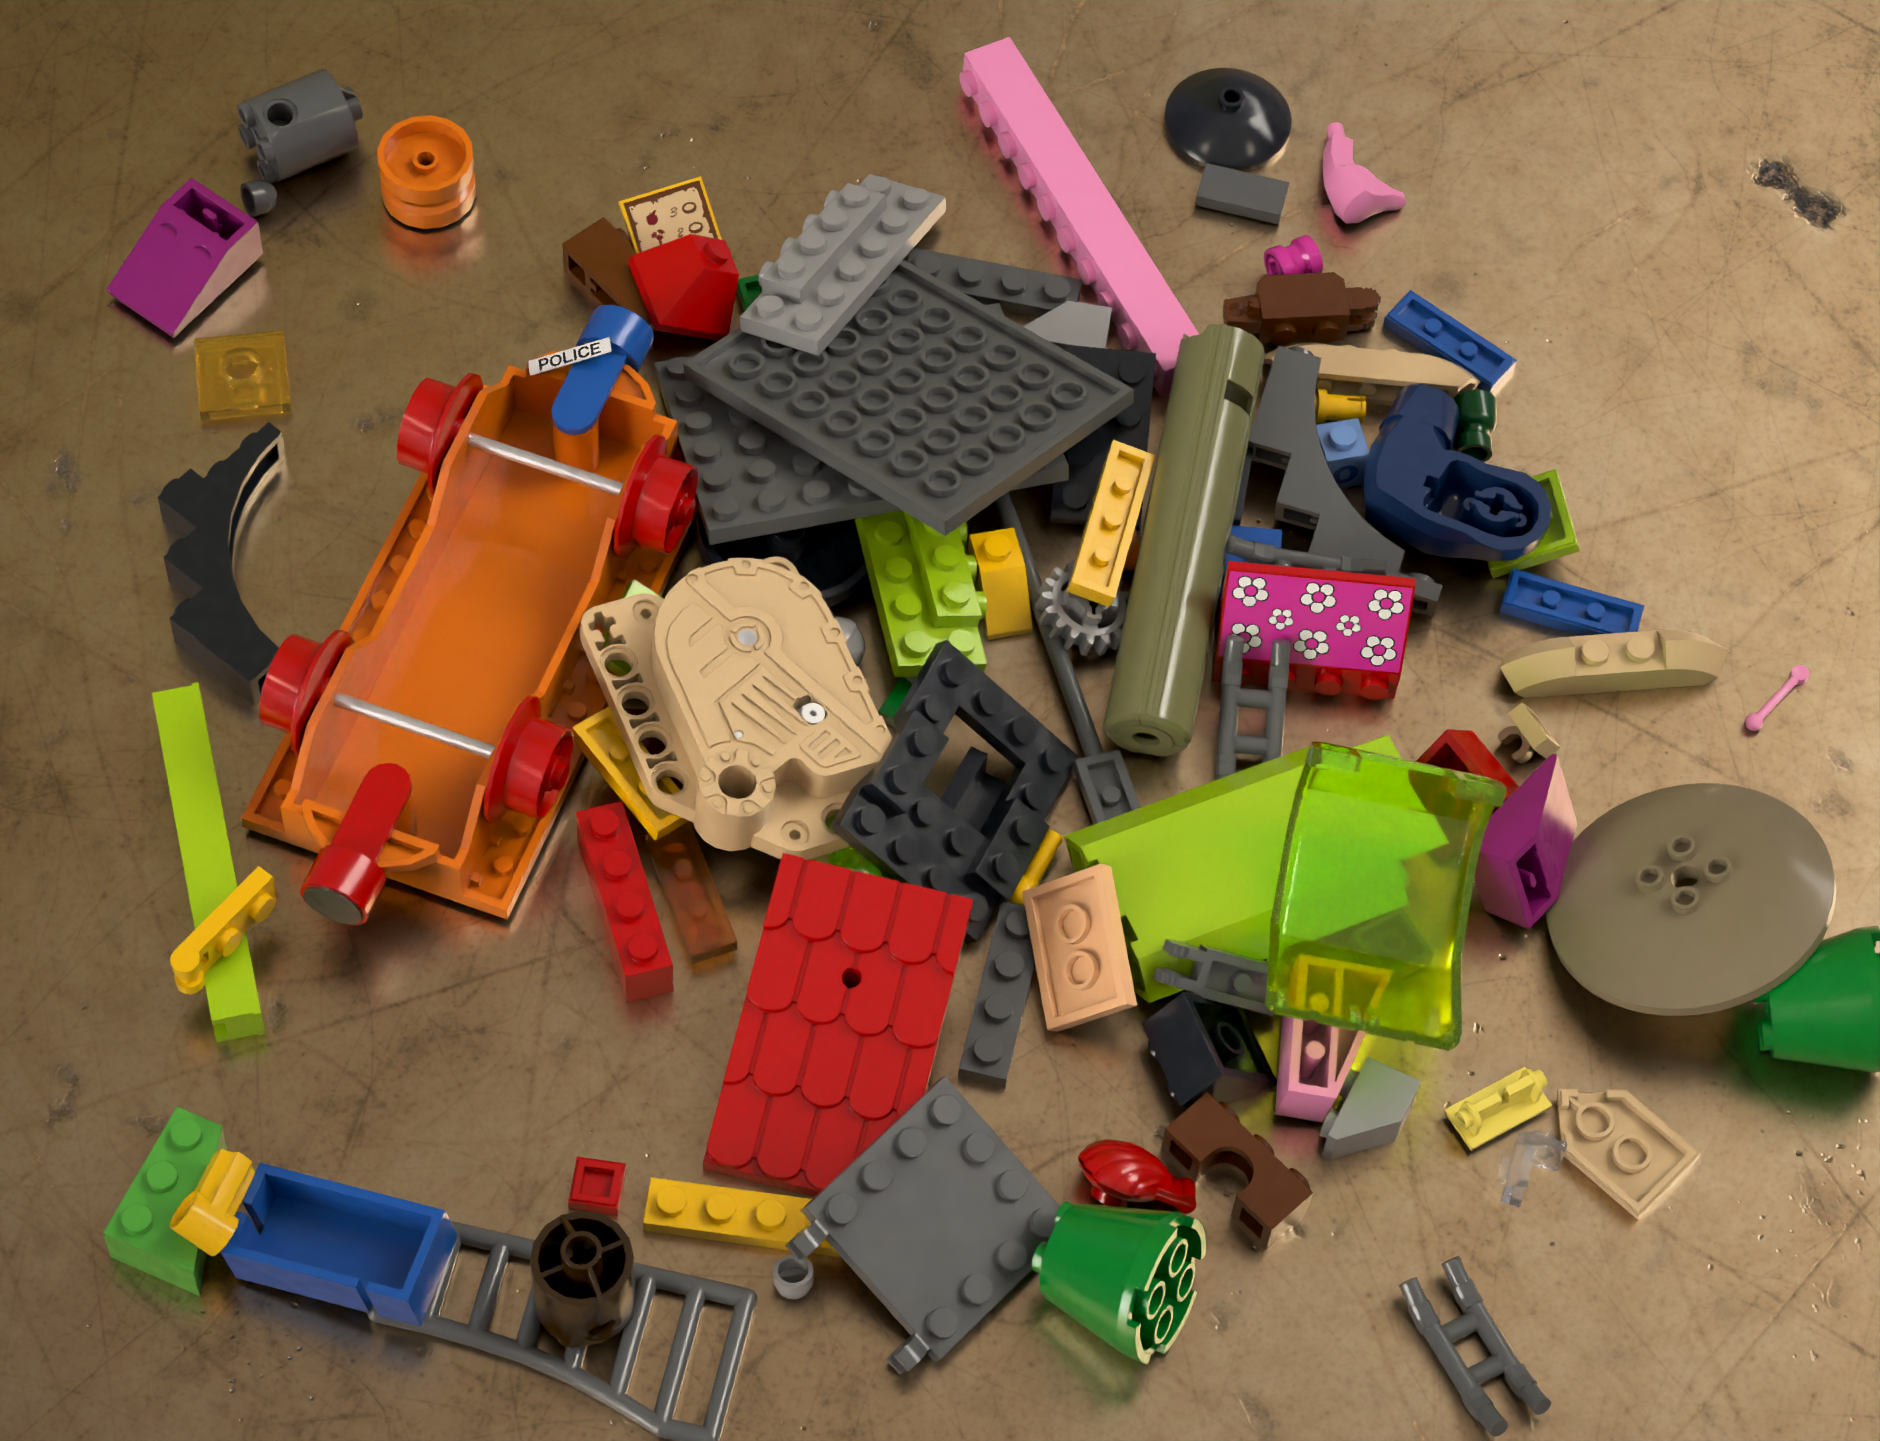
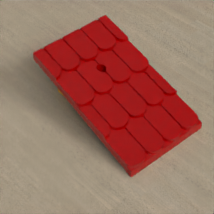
M782 853L747 987V994L707 1142V1149L703 1160L704 1170L815 1197L926 1092L972 911L973 899L954 894L950 895L946 892L905 882L900 883L897 880L860 871L855 872L852 869Z

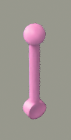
M1803 665L1794 666L1790 673V679L1757 713H1751L1746 717V727L1751 731L1761 729L1763 719L1796 685H1803L1807 682L1810 675L1808 668Z

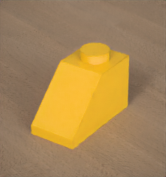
M1014 527L970 534L967 555H974L977 562V576L973 582L975 591H983L987 600L986 616L984 619H981L987 640L1032 633L1026 567Z

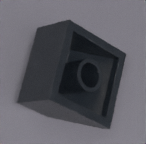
M1182 992L1141 1023L1149 1039V1050L1154 1058L1159 1061L1168 1080V1091L1180 1107L1189 1108L1206 1092L1217 1102L1223 1101L1228 1104L1268 1090L1277 1084L1272 1069L1241 1007L1202 998L1198 994Z

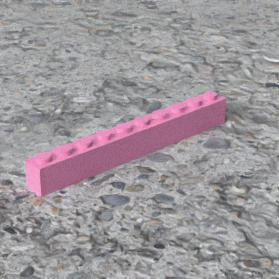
M1007 37L964 53L963 72L959 75L964 93L968 97L972 96L977 103L984 125L988 128L992 127L1004 157L1007 159L1011 158L1014 162L1022 186L1026 190L1030 189L1034 194L1042 218L1045 221L1050 220L1056 229L1057 238L1062 250L1065 253L1070 252L1076 261L1077 270L1082 282L1085 285H1091L1097 295L1099 306L1112 307L1111 319L1117 327L1118 337L1122 346L1126 350L1156 353L1153 386L1160 397L1169 394L1180 341L1184 333L1191 337L1199 335L1198 331L1012 39Z

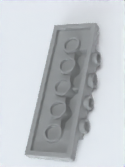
M869 174L860 185L847 183L840 192L830 191L824 203V210L819 215L809 214L804 222L802 234L797 239L787 238L781 249V257L775 263L767 261L762 266L759 273V285L762 287V293L740 316L741 331L819 356L945 213L946 197Z

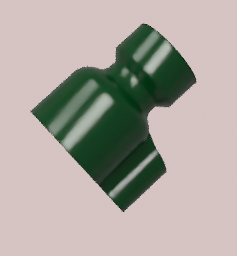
M1480 389L1462 391L1453 398L1459 408V419L1455 433L1459 434L1457 438V452L1470 455L1485 462L1492 457V438L1490 434L1497 427V398L1492 393Z

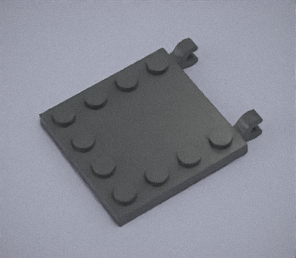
M944 1076L800 1210L810 1222L785 1246L799 1261L804 1256L807 1257L824 1239L829 1242L911 1335L886 1359L900 1375L905 1370L907 1372L910 1371L926 1353L934 1362L943 1358L1032 1270L1034 1253L1040 1243H1048L1055 1228V1217L1060 1205Z

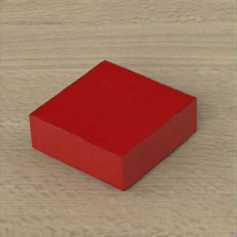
M577 1157L568 1199V1208L618 1216L626 1175V1163Z

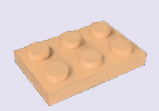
M1098 864L1022 891L1047 1030L1059 1032L1137 1006L1111 866Z

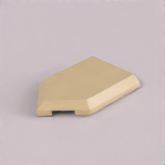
M1578 1089L1557 1090L1562 1155L1637 1220L1643 1217L1693 1166L1701 1155L1697 1149L1627 1090L1606 1089V1092H1578Z

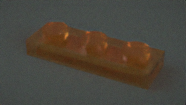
M690 821L657 841L650 834H646L645 845L691 964L737 950L736 936Z

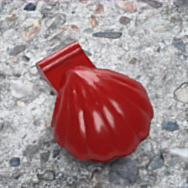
M1104 1139L1087 1145L1078 1156L1079 1167L1093 1185L1091 1189L1092 1196L1105 1205L1127 1207L1129 1201L1149 1202L1158 1200L1175 1206L1180 1212L1186 1214L1196 1209L1195 1182L1190 1178L1180 1179L1172 1176L1166 1166L1155 1155L1132 1142Z

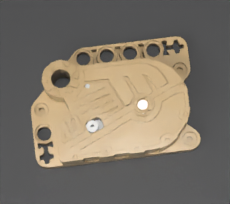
M778 556L768 557L764 560L730 558L728 561L692 570L673 586L664 599L649 593L637 594L594 606L584 613L579 634L582 646L648 798L654 805L694 822V827L701 838L713 847L722 850L736 851L753 847L781 859L782 853L809 860L851 847L839 835L829 830L825 821L838 814L852 788L879 763L893 738L882 715L879 716L869 694L870 689L859 666L856 667L837 618L834 619L829 607L822 598V593L798 573L792 562ZM601 624L604 630L610 629L608 637L610 646L604 648L605 640L599 630H593L594 625ZM612 660H622L629 664L631 671L625 676L618 677L608 673L605 665ZM636 698L644 701L648 706V710L641 715H631L623 709L622 704L628 699ZM645 738H658L664 743L665 750L659 754H647L642 751L639 743ZM670 776L679 780L683 788L676 794H666L658 789L656 782L663 777Z

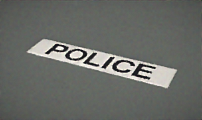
M610 337L528 361L530 376L612 352Z

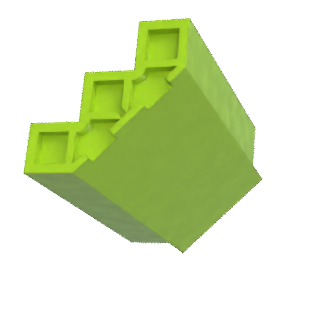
M1388 734L1341 752H1336L1321 743H1316L1064 835L1074 873L1098 864L1111 866L1134 992L1149 1003L1185 990L1155 980L1153 976L1157 967L1170 968L1190 976L1195 962L1194 960L1181 959L1169 955L1168 952L1163 950L1166 939L1185 942L1196 947H1200L1201 944L1265 960L1408 906L1405 888L1408 887V877L1399 861L1449 843Z

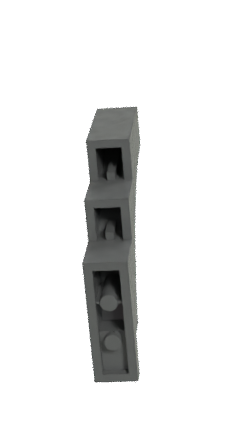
M1278 346L1248 442V447L1253 448V461L1286 470L1276 501L1274 519L1315 530L1308 553L1339 558L1344 556L1388 560V576L1416 578L1412 611L1434 617L1442 585L1434 583L1432 578L1421 573L1413 572L1408 575L1399 573L1405 550L1385 538L1357 512L1337 485L1327 465L1320 445L1315 418V390L1321 358L1314 356L1312 352L1302 347L1293 346L1285 348Z

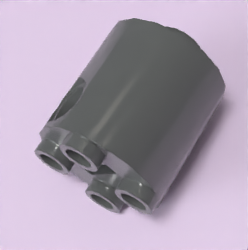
M320 69L246 99L237 105L239 116L243 124L237 126L240 138L247 150L255 149L260 159L257 160L260 175L263 180L270 183L280 182L358 149L359 140L355 122L363 118L359 100L351 87H339L333 76L326 69Z

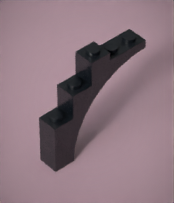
M270 422L257 433L253 432L245 437L240 447L224 461L221 460L215 463L205 478H202L190 468L179 479H173L168 482L158 496L162 521L183 537L175 541L164 556L168 581L190 598L182 601L170 617L174 641L254 706L260 701L268 669L279 647L259 629L242 603L234 582L233 559L236 536L246 508L263 481L286 458L282 432Z

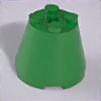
M1878 926L1859 927L1822 940L1812 956L1792 976L1774 989L1754 999V1003L1763 1002L1765 1018H1761L1760 1022H1757L1760 1051L1770 1050L1772 1058L1871 1073L1880 1072V953H1875L1874 949L1876 941H1880Z
M1065 1201L1057 1211L1055 1228L1048 1243H1040L1034 1253L1032 1269L1040 1273V1291L1044 1298L1124 1356L1148 1364L1151 1354L1155 1351L1163 1354L1168 1351L1187 1320L1197 1291L1191 1289L1195 1277V1259L1202 1260L1206 1255V1234L1203 1224L1198 1219L1178 1212L1083 1203L1074 1204Z

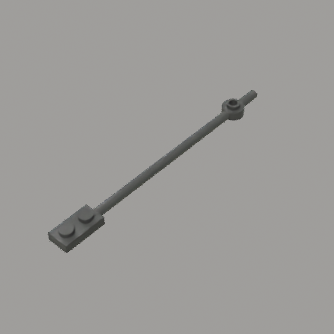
M1008 491L994 501V505L1003 529L1014 527L1026 567L1029 602L1086 756L1085 758L1075 760L1074 772L1094 825L1141 807L1120 749L1106 753L1103 751L1068 652L1063 648L1064 641L1062 637L1059 636L1051 639L1049 637L1053 629L1051 624L1041 625L1038 621L1044 612L1035 608V604L1040 597L1038 591L1042 586V581Z

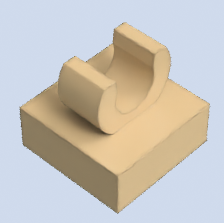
M1523 702L1507 713L1516 726L1504 728L1499 733L1498 738L1505 745H1508L1516 738L1522 739L1521 748L1511 755L1519 764L1531 759L1534 751L1547 759L1561 748L1537 714Z

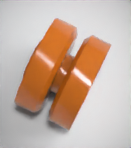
M433 115L413 116L394 124L382 136L377 148L382 202L391 216L403 224L421 229L442 228L458 221L471 209L476 197L472 141L463 128L449 119Z

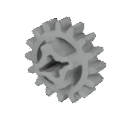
M1073 561L1068 562L1064 570L1058 567L1054 568L1049 578H1046L1038 591L1040 597L1035 604L1036 609L1044 611L1038 620L1041 625L1051 624L1053 627L1049 637L1051 639L1059 636L1065 639L1063 648L1066 650L1070 649L1073 644L1078 645L1081 655L1084 656L1087 655L1091 647H1094L1099 656L1104 655L1108 647L1116 650L1120 644L1130 592H1121L1119 590L1123 580L1120 578L1115 599L1111 606L1107 607L1066 592L1074 567Z

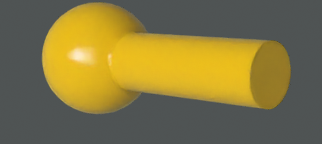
M1048 829L1013 895L1006 902L1025 906L1022 891L1039 886L1041 879L1064 839L1062 835Z

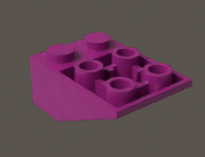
M190 178L160 206L107 287V293L174 338L263 255L258 222L193 178Z
M1551 754L1534 770L1529 778L1464 843L1485 911L1527 929H1530L1559 897L1567 858L1577 826V820L1557 755Z

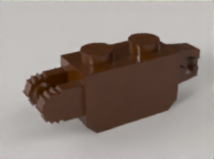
M1334 272L1265 275L1257 283L1254 295L1224 300L1223 319L1224 324L1227 326L1240 328L1248 333H1256L1257 339L1262 344L1282 346L1300 342L1330 343L1345 340L1346 331H1359L1374 327L1377 317L1375 310H1378L1381 297L1376 292V289L1373 290L1367 287L1365 289L1362 287L1345 288L1344 279Z

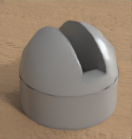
M793 1254L781 1257L773 1267V1281L779 1294L787 1299H799L807 1295L814 1282L813 1265L809 1259L803 1257L798 1261Z

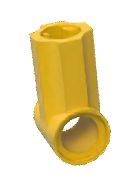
M220 1149L214 1153L196 1189L181 1202L173 1214L169 1224L170 1229L211 1257L217 1255L227 1245L238 1226L239 1219L234 1215L255 1174V1170L251 1165L252 1161L240 1152Z

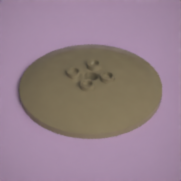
M1719 783L1678 785L1645 793L1612 808L1592 822L1574 839L1567 858L1559 897L1546 911L1547 926L1554 949L1562 964L1583 987L1594 995L1614 1005L1640 1013L1660 1016L1701 1015L1718 1012L1751 1001L1774 989L1800 969L1815 952L1829 928L1836 901V880L1830 854L1820 834L1805 817L1786 803L1768 794L1736 785ZM1685 878L1698 880L1691 887H1675L1678 881Z

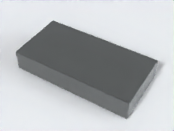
M1206 163L1195 205L1279 224L1289 182Z

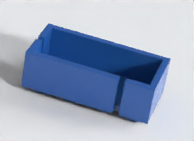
M259 1163L242 1201L248 1214L238 1211L236 1217L239 1219L236 1231L220 1252L236 1278L370 1313L372 1306H374L379 1316L421 1327L458 1236L446 1211L443 1209ZM255 1226L257 1227V1229H261V1230H262V1232H261L260 1235H259L258 1231L256 1230Z

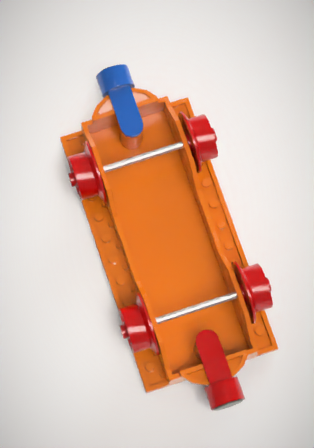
M600 305L593 310L577 341L576 347L610 337L612 352L532 376H530L528 364L525 368L526 370L508 365L501 381L492 386L484 385L481 376L474 373H468L460 380L457 387L427 377L420 382L411 396L401 422L396 457L399 464L419 470L421 473L340 629L335 630L323 643L297 634H291L283 641L276 652L263 684L259 703V718L262 724L286 733L241 820L244 828L318 853L301 886L300 894L313 910L324 917L348 925H361L365 923L385 885L387 877L508 920L585 758L583 752L573 741L572 727L609 706L580 640L579 634L582 617L588 609L594 606L619 600L627 584L633 579L659 596H662L697 521L699 509L695 496L698 487V467L683 462L680 450L678 449V421L656 414V402L650 386L638 374L653 343L654 334L647 322L636 313L615 305ZM551 351V352H549V353H547V354H544V355H542V356H540V357H544V356H547V355H550V354H554V353H557V352H560V351ZM601 624L594 625L593 630H599L603 634L604 629ZM606 668L608 673L619 677V675Z

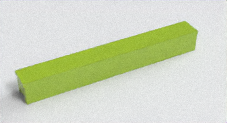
M199 682L191 683L192 685L152 693L195 929L238 887ZM245 932L236 950L229 956H222L204 974L210 1015L217 1042L257 1034L258 1036L266 1035L247 932Z

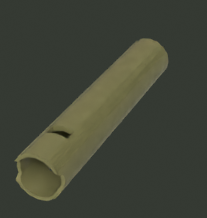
M1209 324L1202 334L1191 337L1184 333L1180 341L1103 723L1105 733L1118 746L1135 753L1140 752L1152 754L1153 756L1174 755L1187 749L1192 741L1227 552L1225 546L1228 538L1231 536L1265 358L1263 344L1254 335L1226 324Z

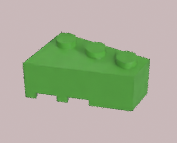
M176 1107L103 1232L111 1258L200 1296L206 1253L170 1229L169 1224L181 1202L196 1189L213 1154L220 1149L228 1151L222 1125Z

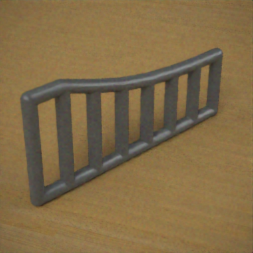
M451 1221L458 1237L421 1327L379 1316L374 1306H372L370 1313H367L368 1318L376 1323L439 1337L522 1363L571 1385L614 1409L657 1437L674 1441H720L754 1314L757 1295L750 1288L634 1262L636 1299L633 1319L629 1325L624 1327L608 1384L581 1369L588 1346L566 1347L563 1359L535 1347L542 1323L537 1317L533 1287L530 1290L516 1340L488 1331L509 1256L530 1259L534 1240ZM461 1244L490 1250L468 1324L439 1316ZM658 1288L684 1294L685 1299L653 1411L628 1396L627 1392L655 1291ZM706 1299L733 1305L734 1310L702 1426L675 1420L673 1417Z

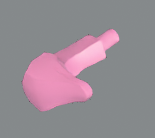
M1334 122L1329 124L1327 127L1329 140L1323 150V178L1325 190L1335 214L1346 224L1359 223L1383 211L1403 208L1406 205L1404 193L1380 181L1367 168L1355 164L1353 161V139L1345 136L1341 123Z

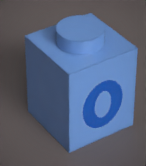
M1358 418L1316 425L1325 460L1339 488L1363 485L1369 449Z

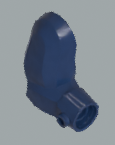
M1424 384L1409 385L1401 389L1379 426V434L1370 448L1362 489V516L1364 519L1398 536L1426 554L1441 557L1509 561L1534 551L1544 539L1551 519L1552 505L1542 484L1526 473L1486 464L1470 455L1452 451L1459 419V408L1454 399L1444 391Z

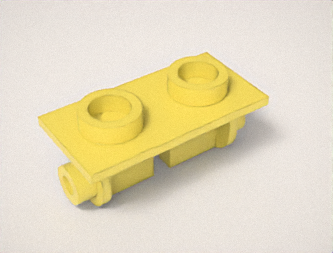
M1523 1067L1444 1109V1113L1469 1149L1473 1150L1551 1108L1552 1104L1542 1092V1088L1546 1087L1548 1082L1540 1069L1532 1071Z

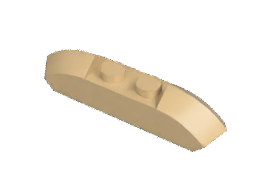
M1303 343L1285 347H1302L1312 352L1314 356L1321 358L1316 389H1326L1327 394L1365 395L1367 404L1392 406L1401 389L1415 384H1424L1442 390L1453 399L1462 391L1476 389L1481 382L1462 367L1440 357L1424 353H1407L1395 349H1365L1352 345L1334 346L1325 343ZM1277 349L1265 354L1262 377L1265 384Z
M1653 630L1570 636L1542 640L1506 653L1500 669L1514 693L1523 698L1705 685L1719 678L1729 650L1705 636L1681 630Z

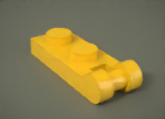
M258 866L173 951L170 963L177 989L180 992L192 995L202 990L205 985L204 974L222 956H229L236 950L241 943L243 934L255 922L260 923L272 913L278 900L272 875Z

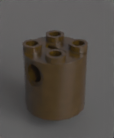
M588 1211L563 1214L545 1225L534 1240L530 1257L533 1297L538 1319L548 1333L556 1337L559 1343L565 1347L575 1348L580 1345L588 1346L606 1342L621 1332L633 1319L636 1290L634 1255L630 1238L617 1222L601 1213Z

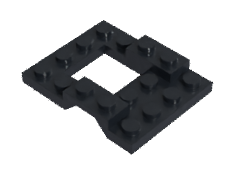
M944 640L935 644L894 715L893 720L896 734L881 760L852 788L829 828L889 879L973 899L972 911L964 942L969 944L979 940L997 905L1009 901L1050 827L1044 819L1069 776L1075 760L1079 756L949 641ZM954 714L1015 766L980 832L924 785L925 780L949 740L943 733Z

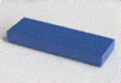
M1411 290L1384 318V327L1423 353L1448 360L1470 372L1481 381L1476 387L1480 390L1493 393L1515 369L1517 359Z
M1512 568L1499 613L1584 636L1638 632L1645 605Z

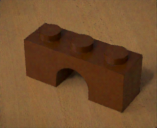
M1206 1092L1165 1128L1161 1149L1195 1182L1208 1171L1218 1167L1233 1169L1243 1176L1247 1187L1236 1195L1231 1217L1265 1249H1268L1308 1212L1313 1192L1310 1190V1185L1306 1178L1296 1169H1288L1277 1159L1271 1145L1260 1135L1255 1134L1253 1136L1240 1123L1238 1115L1227 1103L1223 1101L1217 1102Z

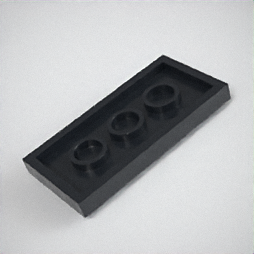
M1076 345L1066 346L1067 352L1133 388L1134 403L1063 453L1069 465V480L1053 483L1050 522L1086 525L1107 451L1113 440L1147 452L1156 353ZM1142 505L1135 526L1137 531L1140 530Z

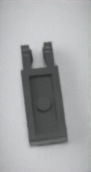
M1165 940L1163 950L1168 952L1169 955L1181 959L1194 960L1195 962L1190 976L1170 968L1157 967L1153 976L1155 980L1166 985L1185 989L1187 992L1198 994L1202 998L1277 1016L1291 974L1290 969L1282 965L1201 944L1200 947H1196L1181 941Z

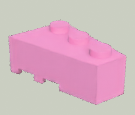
M1297 959L1283 997L1275 1103L1276 1115L1317 1122L1324 1121L1337 1099L1392 975Z

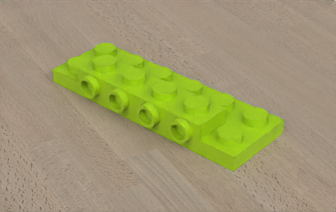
M903 510L856 518L855 523L894 677H917L935 644L944 640L949 641L984 672L987 661L977 626L980 619H984L986 616L987 600L983 591H975L973 582L977 576L976 558L974 555L965 554L964 545L967 541L966 522L944 536Z

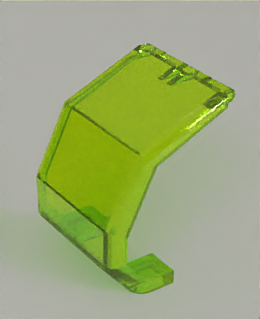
M1312 741L1294 794L1269 924L1265 991L1266 1008L1277 1015L1305 1021L1314 1020L1319 1024L1352 1031L1361 1030L1365 1031L1366 1034L1404 1042L1406 1040L1413 1041L1418 1045L1446 1051L1455 1048L1460 1042L1462 1033L1461 957L1475 870L1484 832L1494 806L1502 807L1506 787L1500 781L1476 774L1331 743Z

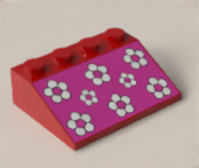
M1228 561L1213 638L1211 681L1221 682L1226 636L1236 635L1244 638L1241 686L1256 685L1268 687L1272 641L1274 639H1286L1291 641L1287 691L1298 689L1316 691L1322 695H1336L1340 693L1361 695L1371 700L1394 699L1402 671L1416 578Z

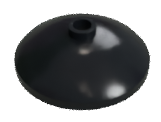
M1213 68L1192 74L1174 88L1166 103L1164 125L1171 144L1191 163L1201 168H1205V164L1209 163L1243 172H1250L1264 167L1281 154L1290 137L1292 117L1284 96L1266 79L1241 69Z

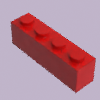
M623 801L577 811L578 843L626 1002L630 1003L673 992V963Z

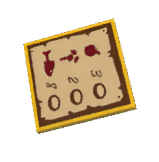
M701 176L618 202L635 254L689 234L722 240Z

